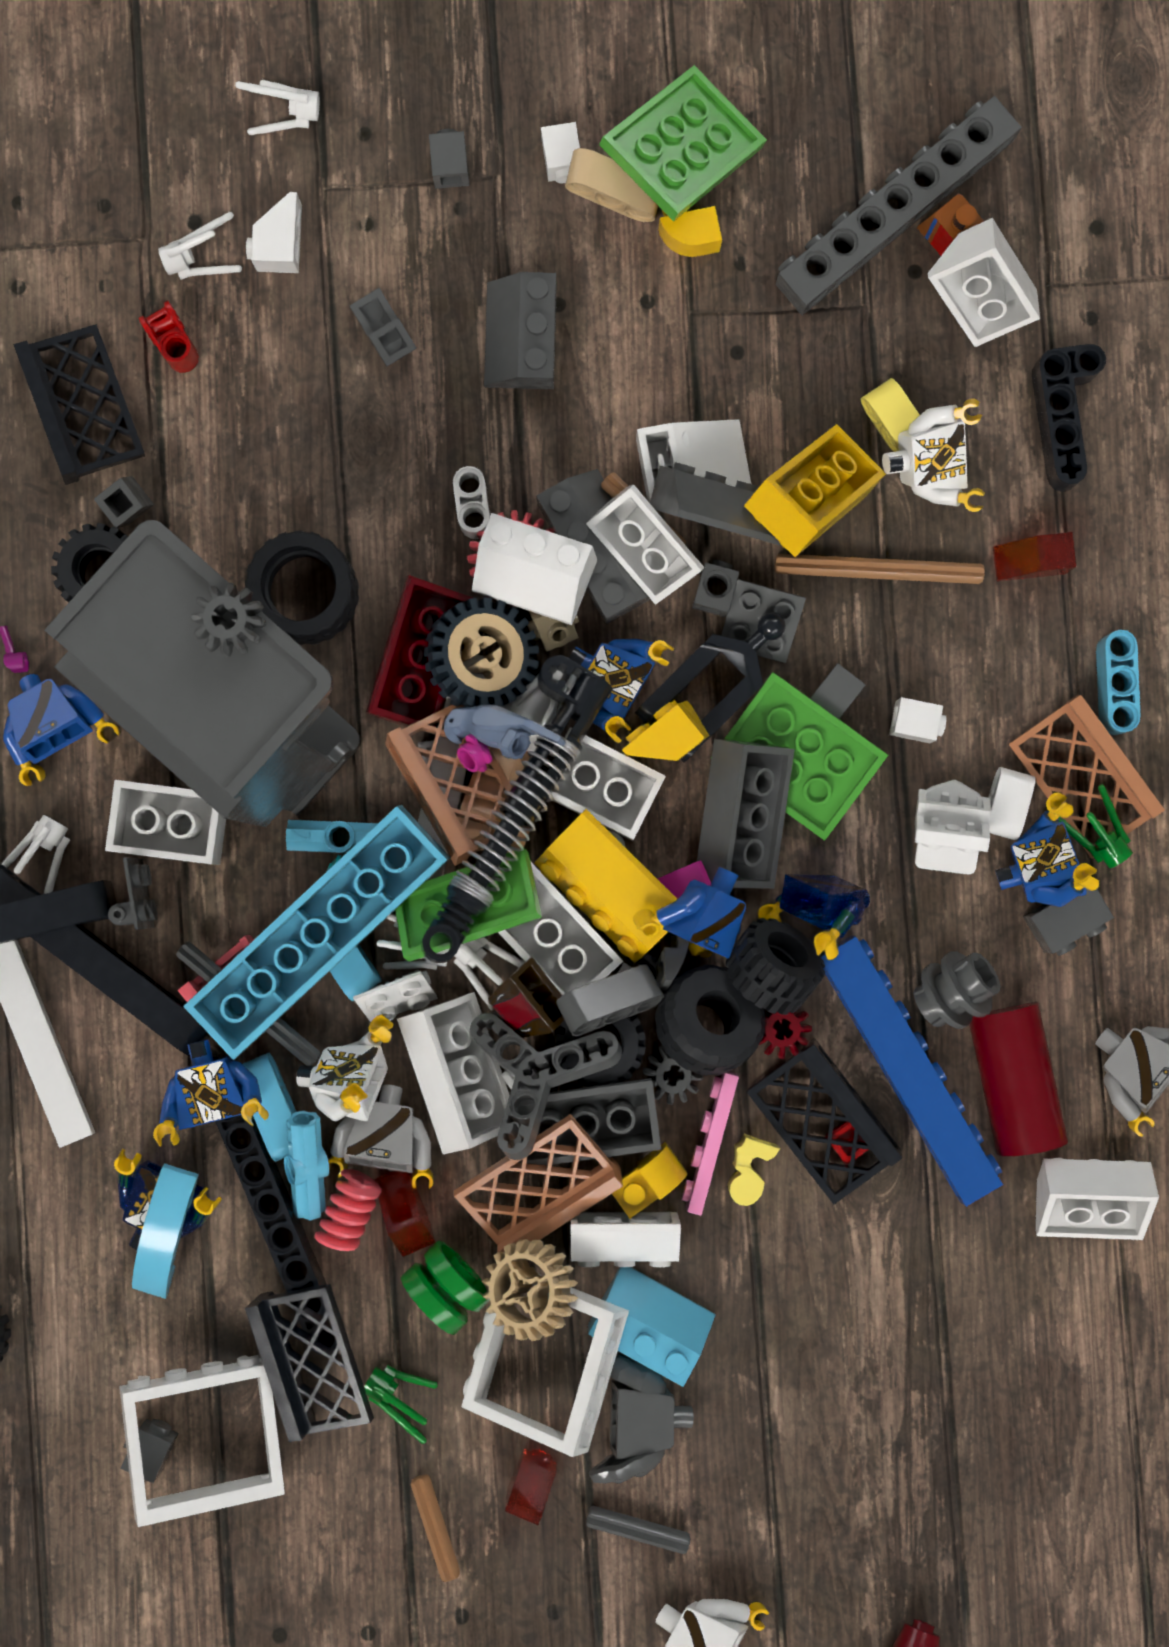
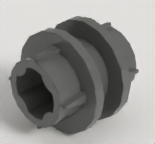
M950 951L941 959V965L931 963L922 970V984L915 988L913 994L920 1012L932 1026L942 1027L948 1024L956 1029H963L971 1023L972 1015L984 1017L992 1010V996L999 993L1001 986L994 968L981 954L971 953L965 956L958 951Z

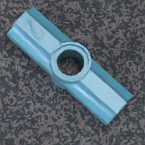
M288 820L286 828L287 851L347 853L378 823ZM344 827L350 834L349 842L344 847H337L333 842V833L338 828Z
M303 1110L292 1113V1116L287 1120L289 1154L284 1156V1169L291 1184L293 1213L297 1218L313 1220L320 1218L326 1208L324 1177L329 1175V1162L322 1147L320 1117L316 1112H306Z

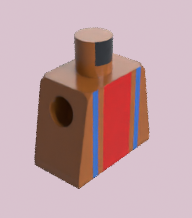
M958 193L923 221L917 229L938 254L942 256L959 233L984 222V220L963 195Z

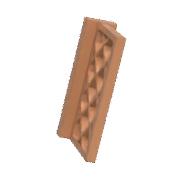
M1082 695L1074 696L1066 704L1008 744L1028 773L1035 777L1036 784L1047 799L1053 794L1052 791L1061 792L1065 796L1066 793L1086 796L1083 817L1071 815L1063 818L1084 837L1087 822H1090L1086 815L1090 810L1091 799H1102L1101 795L1093 794L1096 773L1110 775L1115 781L1113 796H1110L1115 810L1117 802L1131 804L1139 814L1130 823H1121L1126 834H1129L1150 818H1155L1165 811ZM1064 714L1073 723L1071 740L1051 737L1053 722ZM1047 726L1046 736L1036 734ZM1077 732L1081 734L1086 742L1076 740ZM1031 737L1045 739L1042 760L1027 758L1019 745ZM1050 740L1070 743L1067 764L1046 761ZM1075 744L1089 746L1094 752L1092 768L1072 765ZM1098 760L1106 770L1097 769ZM1031 763L1041 764L1039 773ZM1046 765L1066 768L1062 788L1049 787L1044 782L1043 777ZM1071 769L1091 772L1087 793L1067 789ZM1119 788L1127 799L1118 798ZM1110 817L1108 821L1098 820L1102 825H1107V833L1112 831L1113 824ZM1073 820L1082 821L1081 830H1079ZM1084 848V850L1086 851V853H1087V854L1089 855V857L1092 859V858H1093L1092 854H1091L1088 850H1086V849Z
M452 704L402 730L399 727L388 732L385 745L445 850L451 857L453 864L456 866L468 859L470 856L468 851L471 850L476 853L482 849L474 843L472 844L465 832L468 820L487 825V820L497 825L500 824L499 821H495L496 816L493 814L491 819L470 813L474 797L495 802L493 810L497 811L498 801L505 800V798L501 797L502 792L505 790L510 791L512 785L491 750L492 762L488 764L490 768H487L485 772L476 771L478 773L473 788L452 783L457 766L465 767L461 764L457 754L456 758L435 752L439 736L447 738L442 729L444 720L452 709L458 708ZM439 722L438 728L432 727V725ZM420 731L436 735L431 751L416 747L410 736ZM465 738L462 739V743L459 744V748L463 743H466ZM422 756L429 758L427 764L425 763ZM433 759L453 765L449 781L435 778L432 775L430 766ZM481 773L495 777L498 780L500 788L497 796L477 790ZM439 786L446 788L445 795ZM450 789L471 795L466 812L451 808L447 801ZM457 817L464 818L462 825ZM488 825L487 833L491 834L492 827ZM484 837L479 842L487 845L489 839Z
M571 1114L536 1137L531 1153L534 1151L549 1153L546 1166L527 1164V1157L521 1160H512L506 1156L454 1190V1197L497 1244V1252H504V1246L511 1243L516 1244L519 1240L528 1239L530 1242L532 1240H541L623 1187L619 1164L613 1157L609 1159ZM569 1128L577 1136L576 1147L556 1144L557 1136ZM554 1153L574 1155L572 1168L552 1166ZM579 1156L592 1157L600 1163L591 1171L577 1169ZM505 1170L519 1172L518 1184L497 1183L498 1175ZM524 1173L545 1175L543 1187L523 1185ZM550 1175L570 1177L569 1185L563 1189L548 1188ZM475 1190L490 1191L489 1203L473 1202L468 1195ZM495 1192L516 1194L514 1206L493 1204ZM521 1194L541 1196L540 1204L534 1208L519 1207ZM492 1213L512 1215L511 1223L498 1230L491 1222Z

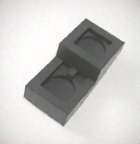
M380 288L349 305L386 366L391 365L417 349Z
M837 663L810 698L839 719L866 684Z
M668 932L669 947H664L656 961V980L663 993L668 990L678 974L689 945V941Z

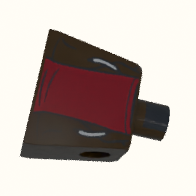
M532 957L521 965L488 998L489 1004L493 1007V1014L521 1038L551 1033L564 1021L556 1004V1001L562 994Z

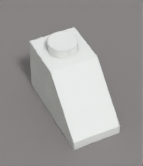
M289 192L253 225L252 238L248 237L246 241L247 259H251L257 272L299 273L302 204L297 192Z

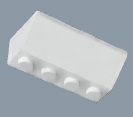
M475 992L397 1019L442 1154L470 1149L497 1137L510 1096L506 1083L501 1076L502 1071L499 1064L482 1050L471 1036V1023L477 1016L482 1014ZM487 1027L483 1028L482 1033L489 1035Z

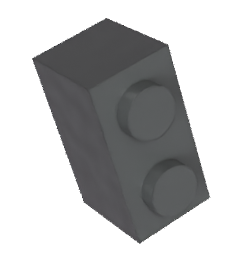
M1086 889V895L1076 897L1063 907L1043 904L1023 916L1044 953L1054 954L1056 952L1058 956L1063 955L1077 946L1075 941L1082 936L1087 935L1088 938H1091L1107 929L1105 923L1113 919L1114 916L1097 889L1093 891Z

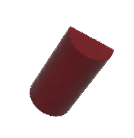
M411 575L406 576L366 709L367 714L408 727L441 710L444 698L438 693L441 691V688L438 684L432 685L429 680L433 678L432 672H426L425 664L429 662L428 657H424V648L428 647L429 644L426 638L428 633L433 630L432 625L443 613L460 602L463 603L473 597Z
M1035 1001L992 1010L984 1017L972 1015V1021L969 1026L997 1155H1031L1054 1150L1066 1145L1068 1138L1039 1003Z

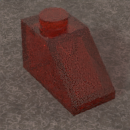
M1073 532L1038 535L993 547L997 582L1063 575L1077 567Z
M392 1171L374 1179L381 1188V1194L378 1199L388 1236L402 1257L435 1244L428 1214L417 1188L415 1189L412 1186L411 1174L408 1172Z
M527 1449L523 1450L507 1488L505 1512L539 1525L556 1475L557 1462L552 1461L550 1454L539 1449H533L532 1452Z

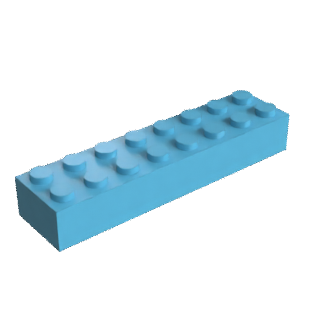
M402 805L396 806L183 1007L234 1060L451 857Z

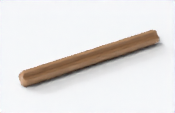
M778 554L775 558V572L777 574L980 584L983 582L985 575L984 565L976 563L797 555L794 557L792 554Z

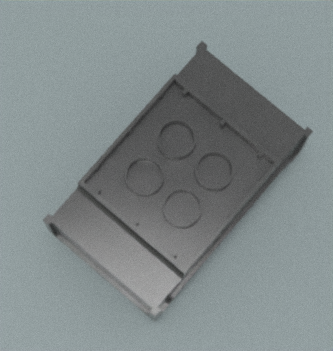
M155 520L144 521L136 527L44 630L68 650L54 667L224 819L267 827L283 809L299 816L357 751L361 743L358 731L329 706L330 700L327 697L333 689L331 673L262 611L255 616L265 619L266 627L253 628V632L261 637V641L257 644L247 638L245 643L248 647V653L242 655L235 645L229 658L221 655L220 646L213 652L206 650L204 646L207 638L199 640L193 634L196 628L203 625L191 620L192 613H203L204 608L196 603V599L200 596L208 602L212 600L209 587L213 585L224 595L225 586L229 582L162 523ZM228 611L222 616L226 621H220V624L230 629L236 624L232 619H237L238 616H234Z

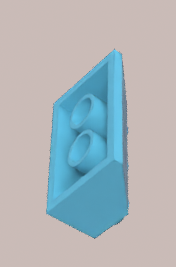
M619 1267L602 1298L604 1301L629 1310L618 1351L684 1387L702 1353L715 1318V1313L632 1267ZM592 1316L588 1324V1335L592 1337L594 1336L598 1318Z

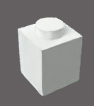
M576 122L541 127L548 182L566 183L572 153L575 149L580 148Z
M903 697L899 698L895 702L889 735L925 743L936 741L937 736L942 737L946 726V716L942 715L943 706Z

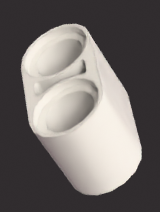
M466 466L460 468L453 478L457 519L465 536L471 539H479L477 533L485 530L490 518L487 487L481 471L473 466ZM469 478L479 482L478 489L472 493H466L461 490L462 482ZM471 513H479L484 517V521L479 527L471 528L465 524L466 517Z
M1003 767L998 768L988 797L991 804L989 831L991 834L1016 841L1019 839L1034 791V776Z

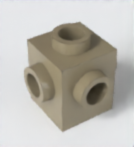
M529 611L532 619L528 621L530 624L527 625L529 632L534 630L536 638L533 641L535 642L540 639L546 652L562 647L568 642L579 638L574 624L579 623L577 614L573 624L570 625Z

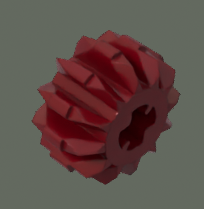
M802 1011L795 1016L796 1012H789L787 1015L769 1012L765 1015V1032L759 1045L768 1041L763 1051L766 1055H770L777 1046V1057L784 1059L785 1047H788L789 1051L796 1056L799 1053L794 1045L796 1041L807 1046L809 1041L800 1036L801 1032L812 1031V1026L800 1024V1022L809 1017L806 1011ZM782 1019H787L786 1027L789 1028V1032L786 1035L780 1033V1037H776L777 1030L773 1028V1024L776 1021L782 1023Z

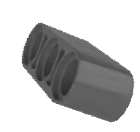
M645 964L571 990L562 995L556 1001V1004L571 1034L579 1036L651 1009L658 1005L665 996L651 969Z

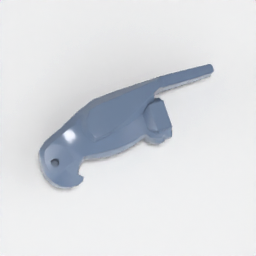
M497 705L458 707L452 709L444 722L445 735L453 743L461 744L462 739L471 734L479 742L500 749L502 755L508 759L516 760L523 758L531 744L529 740L531 735H539L561 746L566 744V740L554 732Z

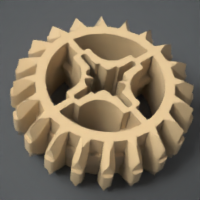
M528 1239L519 1240L516 1244H507L504 1246V1252H497L493 1255L496 1263L489 1264L486 1267L491 1277L485 1278L481 1282L489 1286V1292L484 1293L483 1297L486 1300L490 1299L491 1305L485 1312L489 1314L496 1313L493 1325H504L503 1334L508 1336L515 1334L516 1339L521 1341L528 1338L531 1341L541 1340L543 1336L550 1337L554 1335L555 1329L563 1328L566 1325L563 1317L571 1316L574 1313L568 1303L575 1302L578 1299L577 1296L570 1293V1288L575 1287L578 1282L569 1280L568 1274L574 1268L570 1265L563 1266L566 1255L563 1253L555 1254L556 1246L552 1244L544 1245L541 1240H532L530 1242ZM527 1260L536 1263L545 1275H538L534 1267H530ZM515 1304L521 1305L525 1313L530 1314L531 1319L522 1315L515 1307Z

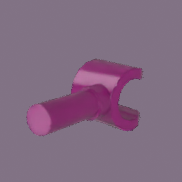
M1 626L0 635L6 652L3 657L4 665L13 673L29 671V660L26 652L15 653V647L7 626Z

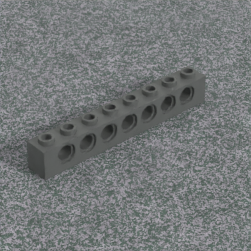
M993 96L985 104L982 101L977 102L965 114L967 119L958 126L955 123L949 125L939 135L940 141L930 148L929 145H925L913 156V163L905 170L899 167L893 171L885 180L886 185L878 192L875 189L870 190L859 201V208L851 214L848 211L842 213L832 223L833 229L825 236L821 233L817 234L806 244V251L798 258L792 255L778 268L780 273L775 285L802 316L1014 142L1022 127L996 96ZM968 134H978L983 142L977 143L972 141ZM949 155L953 157L956 164H946L941 156ZM923 177L928 180L930 186H919L914 178ZM897 199L903 204V208L894 209L888 204L887 200ZM871 221L875 224L877 230L867 231L861 226V222ZM839 242L845 243L850 248V252L845 254L839 253L834 248V244ZM812 264L818 265L822 268L824 274L814 276L808 272L807 266Z

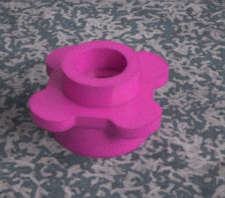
M469 734L465 737L466 743H463L457 750L458 758L461 764L470 772H485L487 770L486 765L492 762L490 750L487 745L479 742L473 735Z

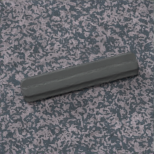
M597 1506L590 1507L586 1518V1525L589 1528L681 1554H686L689 1549L691 1538L690 1534L685 1531Z

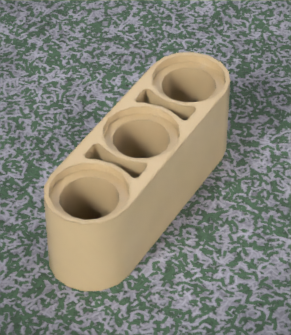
M578 148L573 151L565 188L568 191L631 219L641 222H652L655 220L658 205L613 159L589 149Z

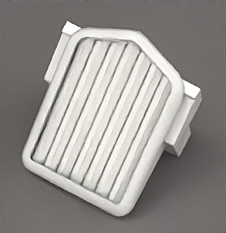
M957 780L931 786L927 790L919 789L915 815L916 866L922 869L960 874L974 873L979 851L988 852L990 798L981 797L978 792Z

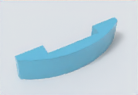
M165 1163L162 1166L137 1249L132 1276L133 1289L164 1299L168 1296L175 1265H173L199 1174Z

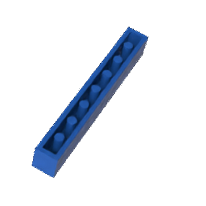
M850 936L837 944L839 953L836 958L828 960L825 951L821 953L820 958L825 963L823 968L825 975L956 1197L967 1207L1003 1185L998 1177L1002 1170L992 1154L986 1156L979 1144L984 1142L976 1126L973 1123L967 1125L961 1113L966 1111L965 1107L956 1093L949 1094L943 1082L947 1080V1077L936 1061L931 1064L925 1054L929 1047L919 1031L913 1033L906 1022L911 1017L904 1004L900 1000L895 1002L888 990L893 988L884 971L881 969L877 972L870 961L874 957L871 948L864 939L859 941L856 936Z

